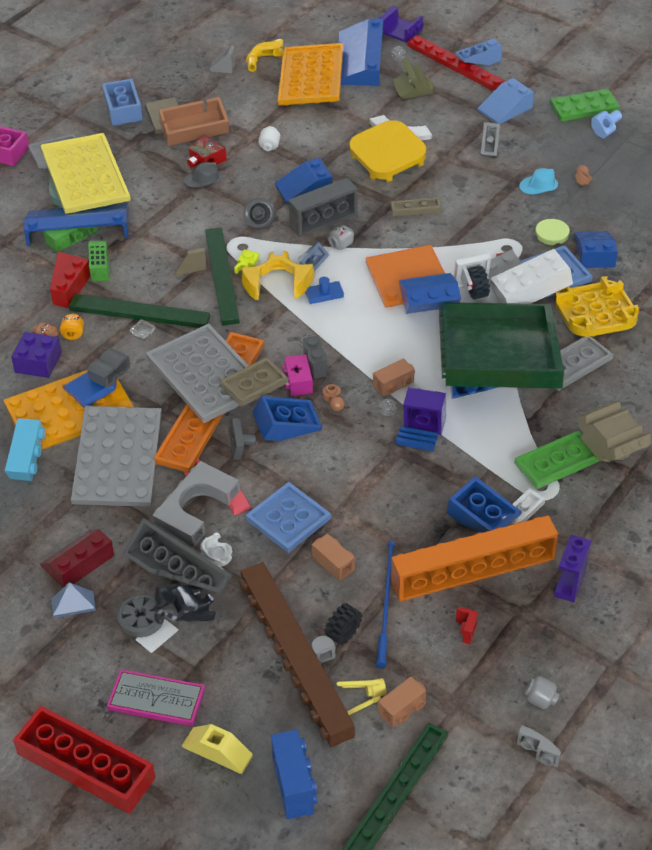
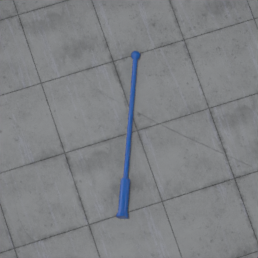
M389 541L387 544L389 555L382 634L379 635L376 661L377 668H385L387 664L388 636L386 635L391 579V557L393 556V548L396 545L394 541Z

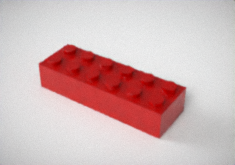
M41 705L13 739L18 755L128 814L133 811L156 778L153 763Z

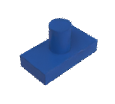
M321 277L319 285L311 286L305 291L310 304L344 298V291L340 282L330 283L328 277Z

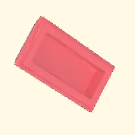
M240 488V492L230 502V506H228L234 516L252 509Z

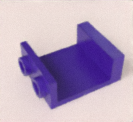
M396 6L391 7L378 18L383 19L384 35L406 43L419 33L424 26L423 16L421 15L413 22L398 18V7Z
M575 535L570 536L558 567L563 571L555 589L554 597L575 602L586 573L591 540Z

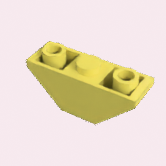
M212 724L193 727L182 744L183 748L240 774L244 772L253 757V754L232 733Z

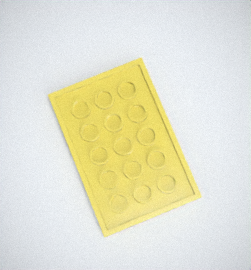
M104 133L40 145L65 214L130 201V194Z

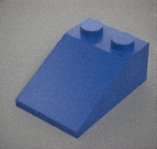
M317 158L302 163L278 180L275 186L288 205L289 199L331 184L332 175L322 160Z
M608 231L574 232L579 262L585 268H609L616 266L618 250L615 239Z
M261 396L253 410V415L264 440L282 441L320 431L323 428L311 400Z
M475 476L449 499L446 513L461 525L484 533L499 527L509 526L522 514V511Z

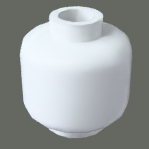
M266 127L261 130L258 143L265 151L275 150L278 148L281 135L276 128Z

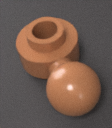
M584 165L577 167L575 174L576 182L582 186L589 185L592 177L589 175L588 168Z
M329 384L323 388V399L330 402V407L333 411H341L345 406V402L341 398L340 387Z

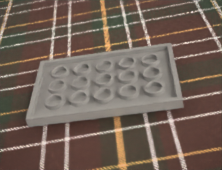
M210 324L146 352L148 361L203 423L240 406L220 386V381L248 367V365Z
M85 406L71 496L72 504L151 507L156 461L153 458L158 451L161 408Z

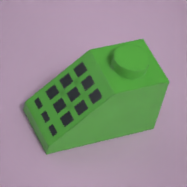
M89 241L91 281H109L110 261L106 241Z

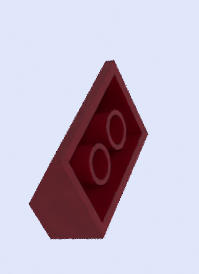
M100 529L89 530L40 563V565L64 588L68 583L75 584L114 557L112 540Z

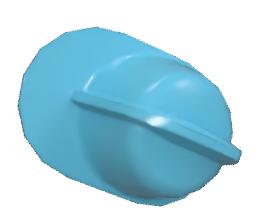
M539 168L534 171L531 177L523 179L519 187L523 193L535 195L555 190L558 182L555 179L553 169Z

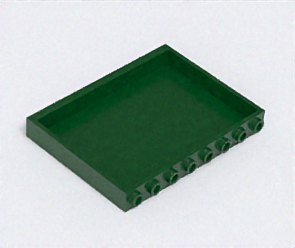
M443 302V309H439L441 370L442 379H445V386L563 389L564 368L551 304Z

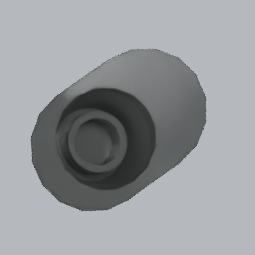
M203 162L197 166L194 172L186 175L184 183L192 188L217 184L221 182L223 175L218 171L216 163Z

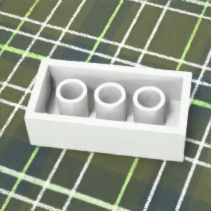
M555 249L491 278L494 294L500 302L512 304H531L573 284L569 266Z

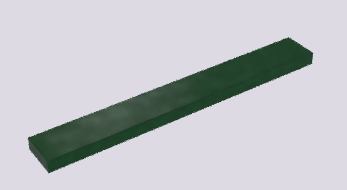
M222 227L205 229L222 326L240 323Z
M74 294L69 304V310L195 328L207 325L210 319V312Z
M428 722L342 850L374 849L447 739L448 732Z

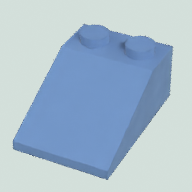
M512 78L502 83L477 108V111L494 123L501 124L533 108L534 92Z

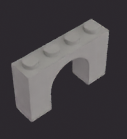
M200 461L190 470L187 477L179 482L173 493L167 496L165 502L154 511L152 515L154 523L194 548L206 534L203 521L182 510L184 504L193 497L205 495L230 506V502L240 492L239 480Z

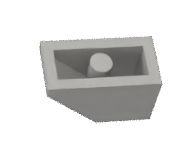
M484 122L481 155L497 156L500 136L499 123Z

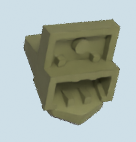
M407 57L403 59L404 67L402 69L405 73L393 80L400 98L407 99L432 94L434 84L424 75L419 64L412 66Z

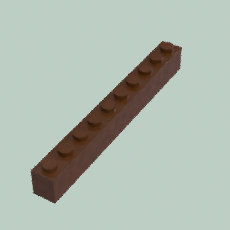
M262 562L241 570L240 587L243 592H247L250 606L255 607L258 621L260 623L263 622L265 625L264 630L267 638H272L274 642L273 648L277 655H281L285 671H289L292 675L291 681L294 688H299L301 701L304 706L308 705L313 723L317 722L319 725V734L322 740H327L331 748L355 738V725L265 563Z

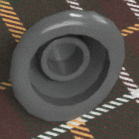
M256 198L247 203L243 216L249 226L261 229L272 224L276 216V210L271 201L264 198Z

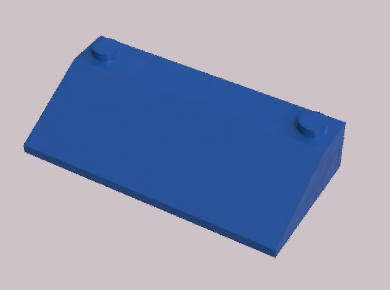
M367 19L339 31L338 43H343L344 47L341 85L379 86L383 19Z
M128 203L112 204L65 214L63 208L28 211L24 219V234L27 246H31V232L108 225H122L125 238H128Z

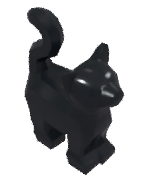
M158 585L155 588L154 598L156 605L153 610L156 613L154 614V619L157 624H163L162 617H166L174 622L214 620L216 615L215 611L209 610V606L214 602L211 594H206L204 598L200 599V591L204 588L194 585H178L172 588L166 585ZM172 603L174 604L178 613H175L169 609L161 608Z

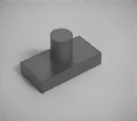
M232 418L229 428L233 460H241L244 445L254 446L256 436L255 434H242L240 419Z

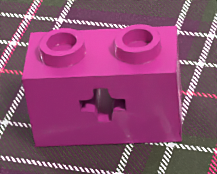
M307 355L284 357L285 365H282V372L288 377L289 383L285 384V387L290 390V395L297 396L313 393V382Z

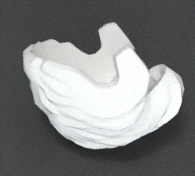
M214 533L203 540L200 551L219 566H225L232 559V547L227 543L218 542L221 536L219 533Z

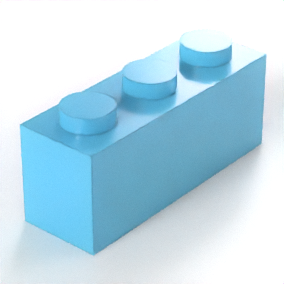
M17 418L5 467V472L9 479L32 481L33 475L37 473L38 466L36 462L37 458L41 456V441L45 439L46 429L40 420Z

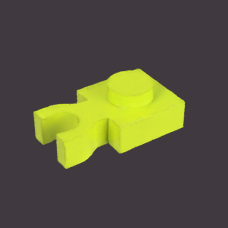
M244 249L237 259V265L234 267L235 273L238 274L242 267H255L260 259V253Z

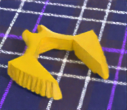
M271 251L264 263L255 267H242V285L247 293H249V296L254 297V300H259L261 276L273 270H285L294 275V299L299 298L312 284L315 274L313 264H296L289 259L287 251H283V254L279 256L274 255V251Z

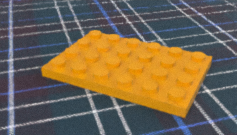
M343 43L284 47L278 105L340 101Z
M88 370L4 399V405L15 427L17 418L40 420L46 429L45 439L41 441L42 450L81 436L85 408L66 392L63 386L88 372ZM118 379L115 391L89 405L134 407Z

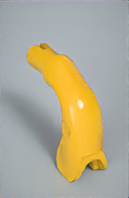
M283 39L263 42L254 46L246 57L248 70L250 72L256 71L258 57H283L284 50L280 48L283 47Z

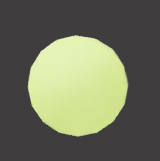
M557 219L543 220L537 224L535 229L537 239L547 245L564 243L568 240L570 233L569 226Z

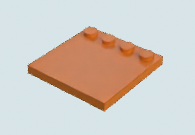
M432 245L365 257V263L385 308L404 304L399 280L445 274Z

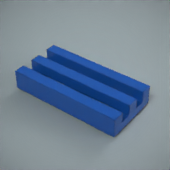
M400 426L396 445L434 452L438 433Z

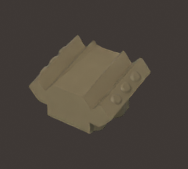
M620 401L605 404L602 407L578 416L579 428L583 432L580 439L599 461L624 460L631 453L651 445L650 433L643 434L642 425L635 422L628 413V409L621 410Z

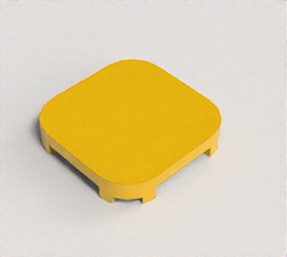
M389 120L352 137L350 140V156L352 159L356 158L368 170L370 178L374 181L377 178L386 179V182L393 181V175L414 165H417L419 168L424 165L426 146L404 123Z
M608 276L600 278V283L573 288L568 286L555 293V307L568 329L578 336L589 337L633 328L638 321L639 307L638 305H633L623 290L624 283L621 280L617 283L607 280Z

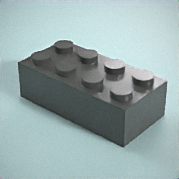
M348 178L289 199L290 227L299 237L358 215L357 187Z

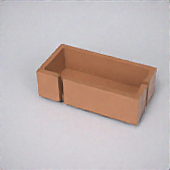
M220 97L206 100L205 113L203 100L159 110V123L167 146L199 140L203 135L212 137L229 133V120Z

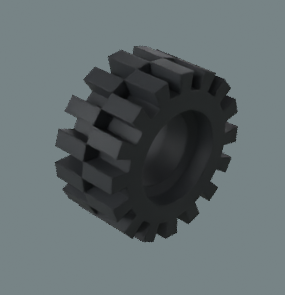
M348 603L342 604L341 607L337 608L336 612L332 613L333 616L329 617V623H326L325 626L327 628L324 629L325 635L339 645L346 644L348 639L351 640L353 638L352 635L357 632L356 629L360 627L359 623L362 622L363 615L361 612Z

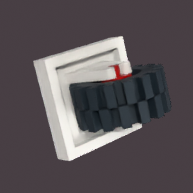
M479 254L473 257L462 258L455 262L453 277L458 282L459 288L466 286L470 297L473 299L489 296L490 254Z

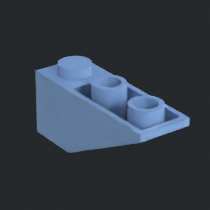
M493 38L457 51L455 54L463 62L491 65L502 61V45Z

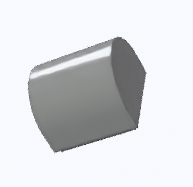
M319 636L314 639L312 649L320 664L335 658V644L331 638Z

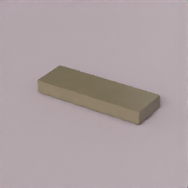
M439 197L390 202L392 217L442 212Z

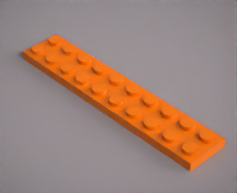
M230 332L225 340L248 366L255 363L265 346L264 340ZM186 404L153 459L156 461V464L189 473L224 414L203 423Z

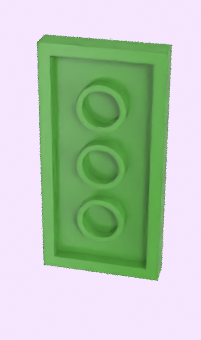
M609 89L550 99V105L561 122L596 116L602 111H607L608 113H612L615 110L620 111V105Z
M578 430L516 457L514 464L536 489H539L595 464L599 460L580 439L582 433Z

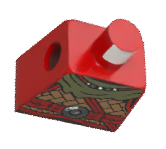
M203 135L189 148L190 159L187 160V164L190 168H194L203 162L216 163L217 165L227 160L226 147Z

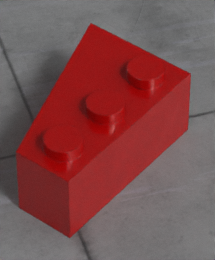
M58 252L50 286L53 305L69 308L74 294H79L91 277L89 259Z

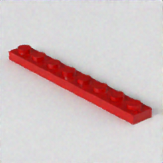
M416 35L407 41V46L492 91H495L502 83L506 82L477 65L463 62L457 55L421 36Z

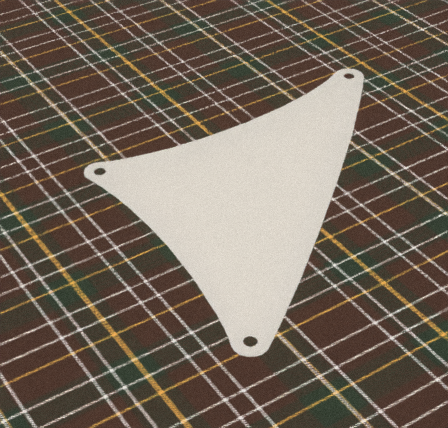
M236 237L227 244L226 248L229 254L237 261L243 252L238 250L237 246L239 244H247V250L260 253V259L256 264L258 266L268 259L271 251H274V255L277 256L282 255L283 251H287L289 259L296 264H300L298 257L313 245ZM507 238L466 245L433 247L445 274L451 273L453 276L456 260L489 253L491 259L496 257V254L504 253L501 250V247L504 245L511 246L518 258L522 252V246L519 242ZM324 247L329 256L315 270L314 280L310 287L319 285L321 277H328L330 283L340 282L344 291V298L314 304L309 303L306 293L294 299V275L285 270H273L261 276V284L275 298L370 379L373 380L374 372L403 358L409 364H412L415 369L414 382L390 394L400 403L404 404L408 387L446 393V421L442 435L523 493L530 488L544 497L545 501L554 498L558 494L560 489L558 481L548 484V488L545 491H538L514 464L516 457L537 449L520 403L517 388L499 387L451 399L450 386H445V379H442L439 309L406 314L404 304L385 308L365 263V257L411 248H344L338 250L332 247ZM490 280L488 282L490 293L487 297L473 299L470 297L466 286L459 288L461 295L459 303L501 302L494 294Z

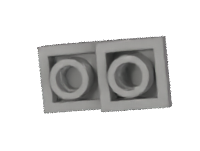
M521 725L517 745L522 746L526 750L537 751L536 760L544 765H552L558 768L561 751L538 732Z

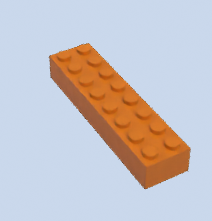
M548 515L525 522H518L503 528L499 527L488 532L477 533L473 536L458 538L447 543H439L432 547L420 548L413 552L398 554L391 557V584L399 602L555 560L558 532Z

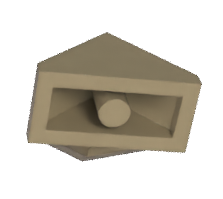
M199 248L185 252L184 259L174 276L206 270L205 249Z

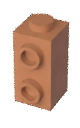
M403 358L374 372L373 387L383 397L392 394L414 382L415 369L412 364H409Z
M326 534L314 541L312 544V557L338 581H341L355 571V557L353 553L344 549L337 539H333L329 534Z
M412 677L408 678L378 701V714L392 728L397 724L404 723L410 714L424 707L426 703V688L421 682H417Z

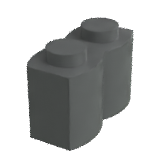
M317 336L304 338L303 355H307L312 378L326 377L327 355L322 349L321 340Z
M112 348L101 354L100 359L95 360L89 365V379L106 388L110 387L118 377L125 374L130 368L129 356Z

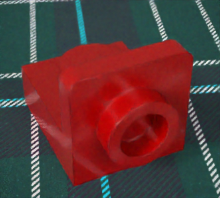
M458 607L456 622L461 624L462 643L471 645L477 627L478 612L469 608Z

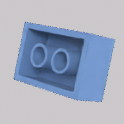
M133 79L102 84L104 100L112 126L143 120L141 104Z

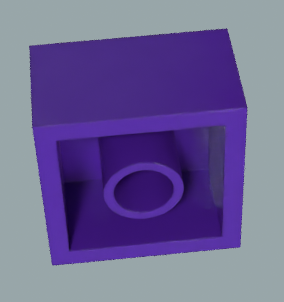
M24 332L11 356L15 373L50 378L62 353L59 337Z
M408 387L403 404L404 427L442 435L446 421V393Z

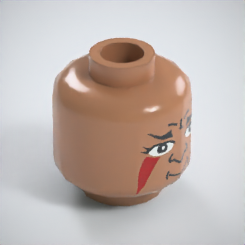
M45 322L34 326L31 332L54 337L60 336L57 327Z

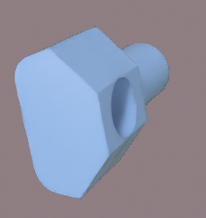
M618 110L610 114L607 111H602L592 118L591 127L596 135L604 139L616 130L615 123L622 119V114Z

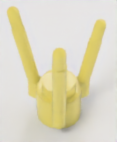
M383 678L336 683L337 686H342V688L365 687L367 696L372 697V699L347 711L349 715L373 703H377L381 696H386V686Z

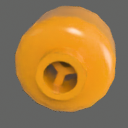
M67 314L61 321L60 333L67 340L79 339L83 334L84 321L77 314Z

